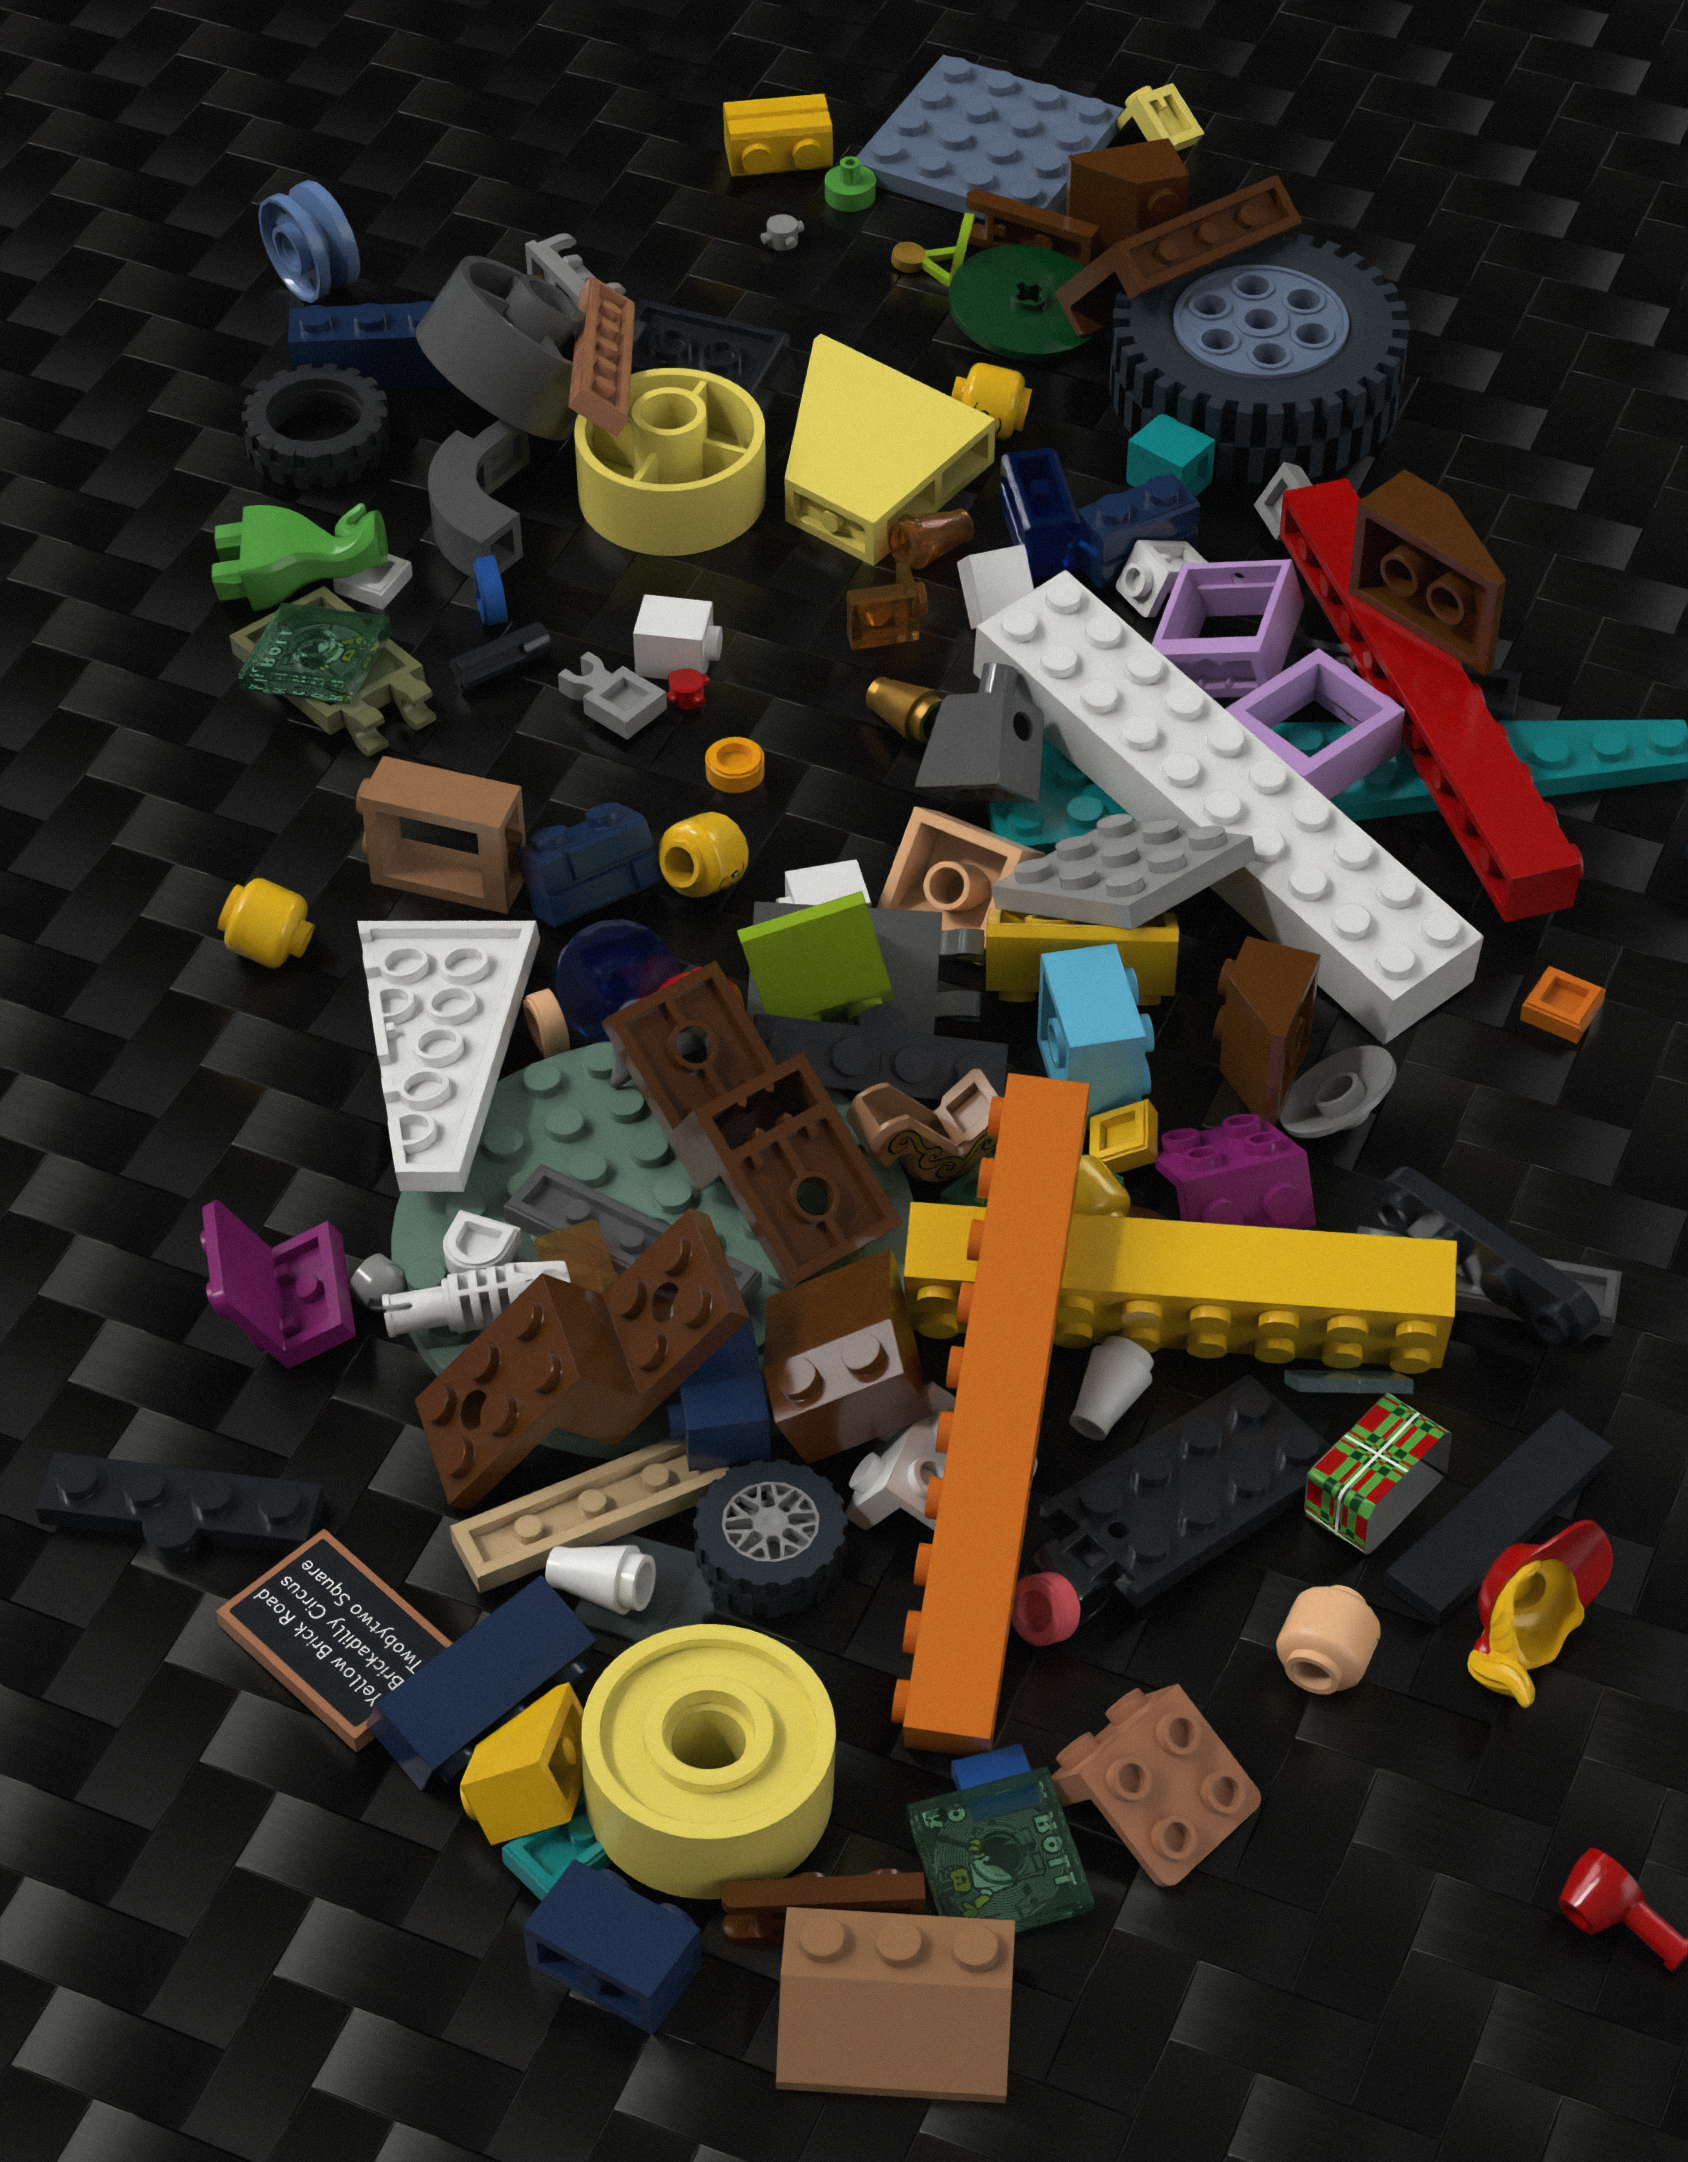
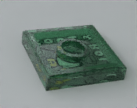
M281 603L238 673L241 689L351 704L392 633L389 616Z
M1047 1766L907 1805L906 1816L939 1916L1015 1921L1016 1933L1092 1911L1095 1902Z

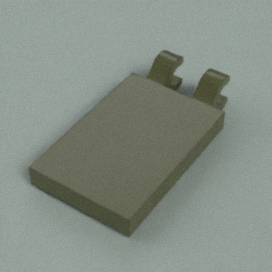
M325 586L229 635L233 654L260 677H265L264 680L268 681L272 687L274 685L267 679L265 672H259L258 669L262 666L261 664L266 659L267 654L272 650V646L278 640L277 638L281 631H286V635L291 636L310 629L334 627L350 631L368 642L370 664L361 676L350 683L348 687L339 689L347 691L344 700L328 698L330 694H336L333 692H327L326 695L321 697L279 692L329 735L345 727L356 746L366 756H372L389 746L388 740L376 729V727L385 723L383 715L377 709L393 701L407 724L415 730H419L437 720L436 714L424 704V701L433 697L431 689L425 684L423 665ZM301 668L306 672H310L309 668Z

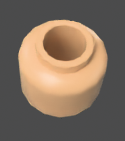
M1341 1585L1312 1587L1301 1592L1293 1603L1276 1641L1277 1655L1284 1665L1285 1672L1290 1680L1306 1691L1316 1694H1331L1335 1691H1343L1356 1686L1364 1675L1380 1640V1622L1373 1610L1366 1604L1365 1599L1357 1591Z

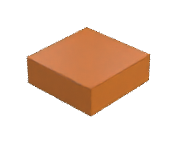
M1549 966L1523 1003L1520 1020L1577 1044L1602 1007L1606 989Z

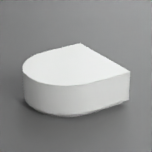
M459 1210L443 1240L444 1259L448 1271L451 1274L464 1273L468 1270H480L490 1266L497 1267L511 1263L522 1243L521 1230L513 1225Z

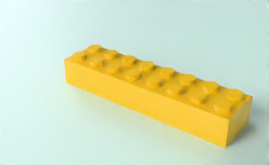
M921 1202L910 1203L904 1268V1295L912 1329L918 1330L920 1334L930 1338L947 1339L955 1337L958 1333L967 1332L968 1325L956 1323L958 1300L962 1282L975 1283L978 1261L967 1260L968 1239L972 1219L985 1221L987 1207ZM1073 1213L1053 1343L1064 1348L1080 1349L1088 1347L1092 1343L1103 1344L1107 1337L1119 1336L1135 1342L1148 1353L1155 1352L1159 1348L1187 1350L1192 1356L1206 1359L1220 1358L1227 1353L1251 1354L1262 1362L1274 1364L1287 1363L1294 1358L1322 1360L1325 1365L1334 1368L1347 1369L1358 1367L1362 1363L1390 1365L1393 1370L1401 1373H1422L1430 1368L1442 1367L1455 1317L1457 1241Z

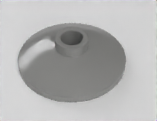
M1366 1045L1340 1051L1322 1060L1305 1072L1294 1083L1279 1117L1281 1124L1289 1134L1299 1138L1321 1137L1360 1125L1390 1090L1396 1076V1063L1384 1048Z

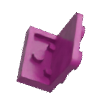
M1234 1115L1224 1119L1222 1127L1201 1132L1192 1128H1182L1166 1132L1161 1136V1141L1158 1142L1156 1162L1150 1164L1176 1186L1181 1221L1298 1230L1316 1226L1307 1152L1272 1124L1262 1122L1258 1115Z
M214 1200L202 1207L204 1230L200 1234V1240L208 1258L210 1282L206 1285L208 1300L214 1311L223 1319L229 1318L242 1329L258 1350H266L283 1366L290 1369L356 1337L342 1234L331 1223L326 1221L271 1248L218 1200Z

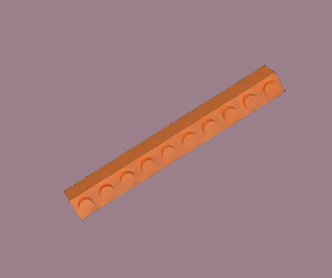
M1008 1073L1005 1097L992 1096L987 1136L998 1138L995 1159L982 1157L977 1198L988 1199L985 1221L972 1219L967 1248V1260L978 1261L975 1283L962 1282L957 1308L956 1323L968 1325L964 1347L951 1346L946 1377V1387L957 1389L954 1412L941 1410L937 1429L935 1452L947 1454L943 1478L930 1476L926 1497L925 1518L936 1520L932 1544L919 1543L915 1565L914 1585L925 1587L921 1612L908 1611L904 1632L903 1653L914 1655L910 1680L897 1679L893 1699L891 1722L903 1724L904 1748L964 1757L992 1750L1088 1117L1089 1083Z

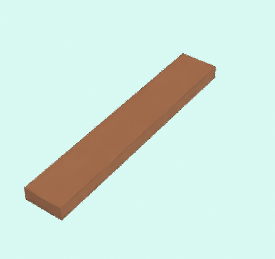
M589 277L579 295L578 308L582 312L583 320L576 328L568 407L618 437L628 422L635 305L633 301L595 277Z

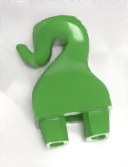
M358 503L337 522L334 537L308 518L290 509L270 505L243 507L242 522L215 526V544L221 562L213 563L212 581L220 602L248 598L252 610L259 611L279 605L300 588L315 581L349 577L368 568L387 565L388 545L382 515L378 510L367 513L364 503Z

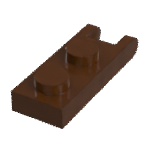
M971 190L966 195V206L973 211L985 214V225L973 224L968 240L970 244L986 249L1005 245L1042 247L1064 254L1084 267L1099 257L1100 226L983 190Z
M885 1868L871 1871L866 1875L828 1876L819 1872H805L786 1879L731 1881L721 1890L722 1908L725 1912L729 1913L722 1923L723 1937L729 1944L735 1946L784 1944L787 1907L925 1915L924 1872L903 1873L896 1869Z

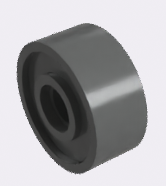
M481 256L463 258L416 328V338L421 349L431 363L455 387L503 421L525 432L549 440L562 441L569 439L573 435L578 413L568 406L576 328L583 320L582 312L559 289L538 277L523 274L512 267Z

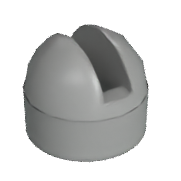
M380 1253L366 1259L355 1271L349 1283L350 1297L364 1308L379 1313L386 1312L382 1304L383 1294L403 1293L406 1289L405 1274L395 1263Z

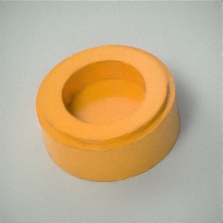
M728 737L715 742L708 748L705 755L708 782L716 789L727 793H742L752 790L762 782L765 775L764 752L762 748L754 741L742 737Z

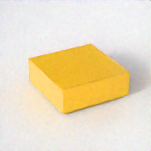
M1148 1099L1090 1117L1089 1155L1099 1158L1113 1175L1156 1162L1158 1155V1112Z

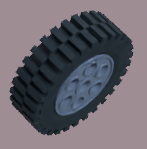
M1299 233L1295 242L1285 241L1284 234L1132 300L1129 299L1125 290H1119L1115 300V308L1113 309L1109 388L1110 396H1114L1113 407L1117 416L1124 415V426L1130 434L1140 431L1159 414H1166L1176 419L1177 422L1192 427L1215 439L1213 466L1217 467V479L1231 481L1233 471L1247 472L1246 483H1262L1263 472H1275L1276 474L1283 462L1300 466L1308 479L1322 476L1324 462H1327L1337 471L1348 466L1349 453L1361 459L1370 452L1371 441L1380 444L1387 435V426L1393 427L1397 419L1398 408H1400L1410 331L1409 320H1406L1407 308L1405 302H1398L1399 291L1393 283L1383 285L1384 273L1376 266L1364 271L1365 258L1352 252L1342 259L1340 258V245L1327 241L1321 249L1313 247L1314 236Z

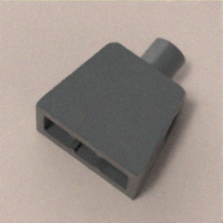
M985 663L978 693L948 695L942 700L916 778L915 788L953 805L1038 802L1044 714L1041 708L1014 696L1019 673L1016 668L1001 663Z

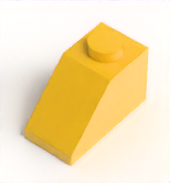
M569 1682L554 1687L478 1743L474 1749L460 1783V1795L466 1813L472 1820H478L491 1845L571 1821L583 1788L581 1735L584 1710Z

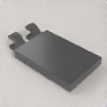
M754 902L753 925L815 905ZM868 908L895 999L883 1004L895 1006L904 1014L908 1022V1031L935 1035L936 1021L980 1024L981 993L967 990L938 992L940 960L983 962L984 930L968 928L942 930V912ZM750 970L747 1014L753 1022L754 1015L766 1014ZM847 1015L826 1021L854 1026L856 1023L849 1022Z

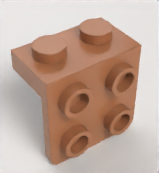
M1179 1684L1148 1694H1144L1140 1688H1136L1123 1696L1105 1713L1111 1723L1095 1737L1091 1732H1088L1065 1747L1056 1757L1061 1768L1042 1784L1059 1808L1091 1799L1153 1882L1160 1887L1172 1886L1182 1880L1259 1807L1261 1802V1794L1256 1785Z

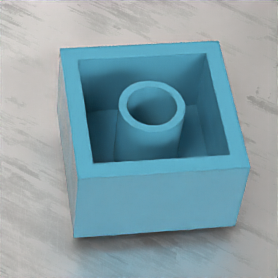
M1116 943L1041 954L1037 1041L1049 1078L1090 1084L1086 1130L1090 1129L1091 1116L1142 1101V1095L1151 1093V1077L1145 1053L1154 1051L1152 1022L1147 1013L1139 1014L1136 1006L1139 1003L1137 977L1133 967H1123Z

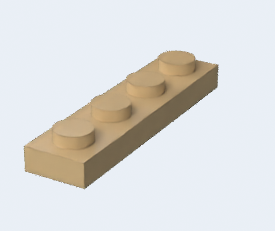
M668 1438L451 1525L452 1543L479 1594L546 1567L549 1554L555 1546L568 1548L596 1547L696 1506L700 1497L704 1498L706 1495L707 1486L715 1478L719 1480L725 1476L729 1467L689 1472L685 1445L672 1446L671 1439Z

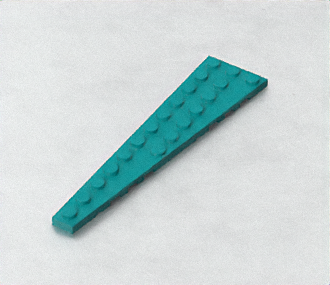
M1685 720L1495 721L1501 722L1504 725L1510 747L1518 760L1525 762L1529 766L1534 786L1541 797L1688 779V727ZM1345 722L1278 723L1271 728L1272 731L1309 758L1353 729ZM1044 736L1038 802L984 804L992 833L1046 855L1056 850L1055 846L1058 842L1071 837L1083 836L1096 829V823L1102 818L1116 814H1129ZM1401 744L1399 754L1329 800L1352 821L1439 810Z

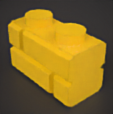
M825 93L723 103L724 142L731 177L833 167V131Z

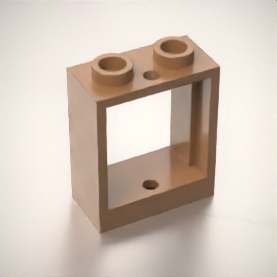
M383 756L372 777L365 778L361 782L356 798V810L359 814L363 815L365 832L362 840V854L368 857L371 883L508 914L524 883L515 857L516 850L526 846L521 786ZM399 817L475 833L478 838L479 855L401 838Z

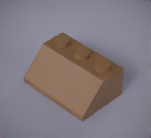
M787 1907L780 1979L776 2089L1006 2103L1015 1921Z

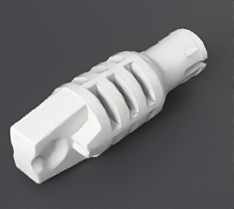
M566 1262L507 1263L497 1267L490 1266L486 1267V1269H474L464 1273L447 1274V1278L441 1279V1286L392 1295L389 1293L383 1294L382 1304L383 1308L386 1309L384 1317L388 1335L392 1338L397 1337L399 1334L448 1325L451 1332L457 1331L458 1334L486 1329L541 1273L571 1283Z

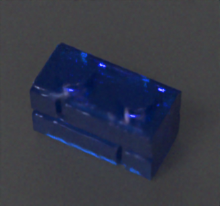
M1050 447L1010 452L1002 456L1000 505L1013 545H1025L1031 578L1052 576L1064 570L1072 573L1074 570L1079 569L1080 549L1078 543H1080L1081 522L1076 507L1073 506L1074 502L1057 451Z

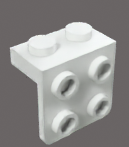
M933 1381L927 1385V1390L934 1416L880 1436L873 1452L869 1453L860 1462L850 1479L849 1486L855 1492L845 1514H847V1518L865 1531L900 1507L932 1530H935L936 1520L925 1518L927 1490L930 1476L943 1478L947 1454L935 1452L937 1429L941 1410L954 1412L956 1398ZM1037 1458L1035 1460L1034 1473L1038 1465Z

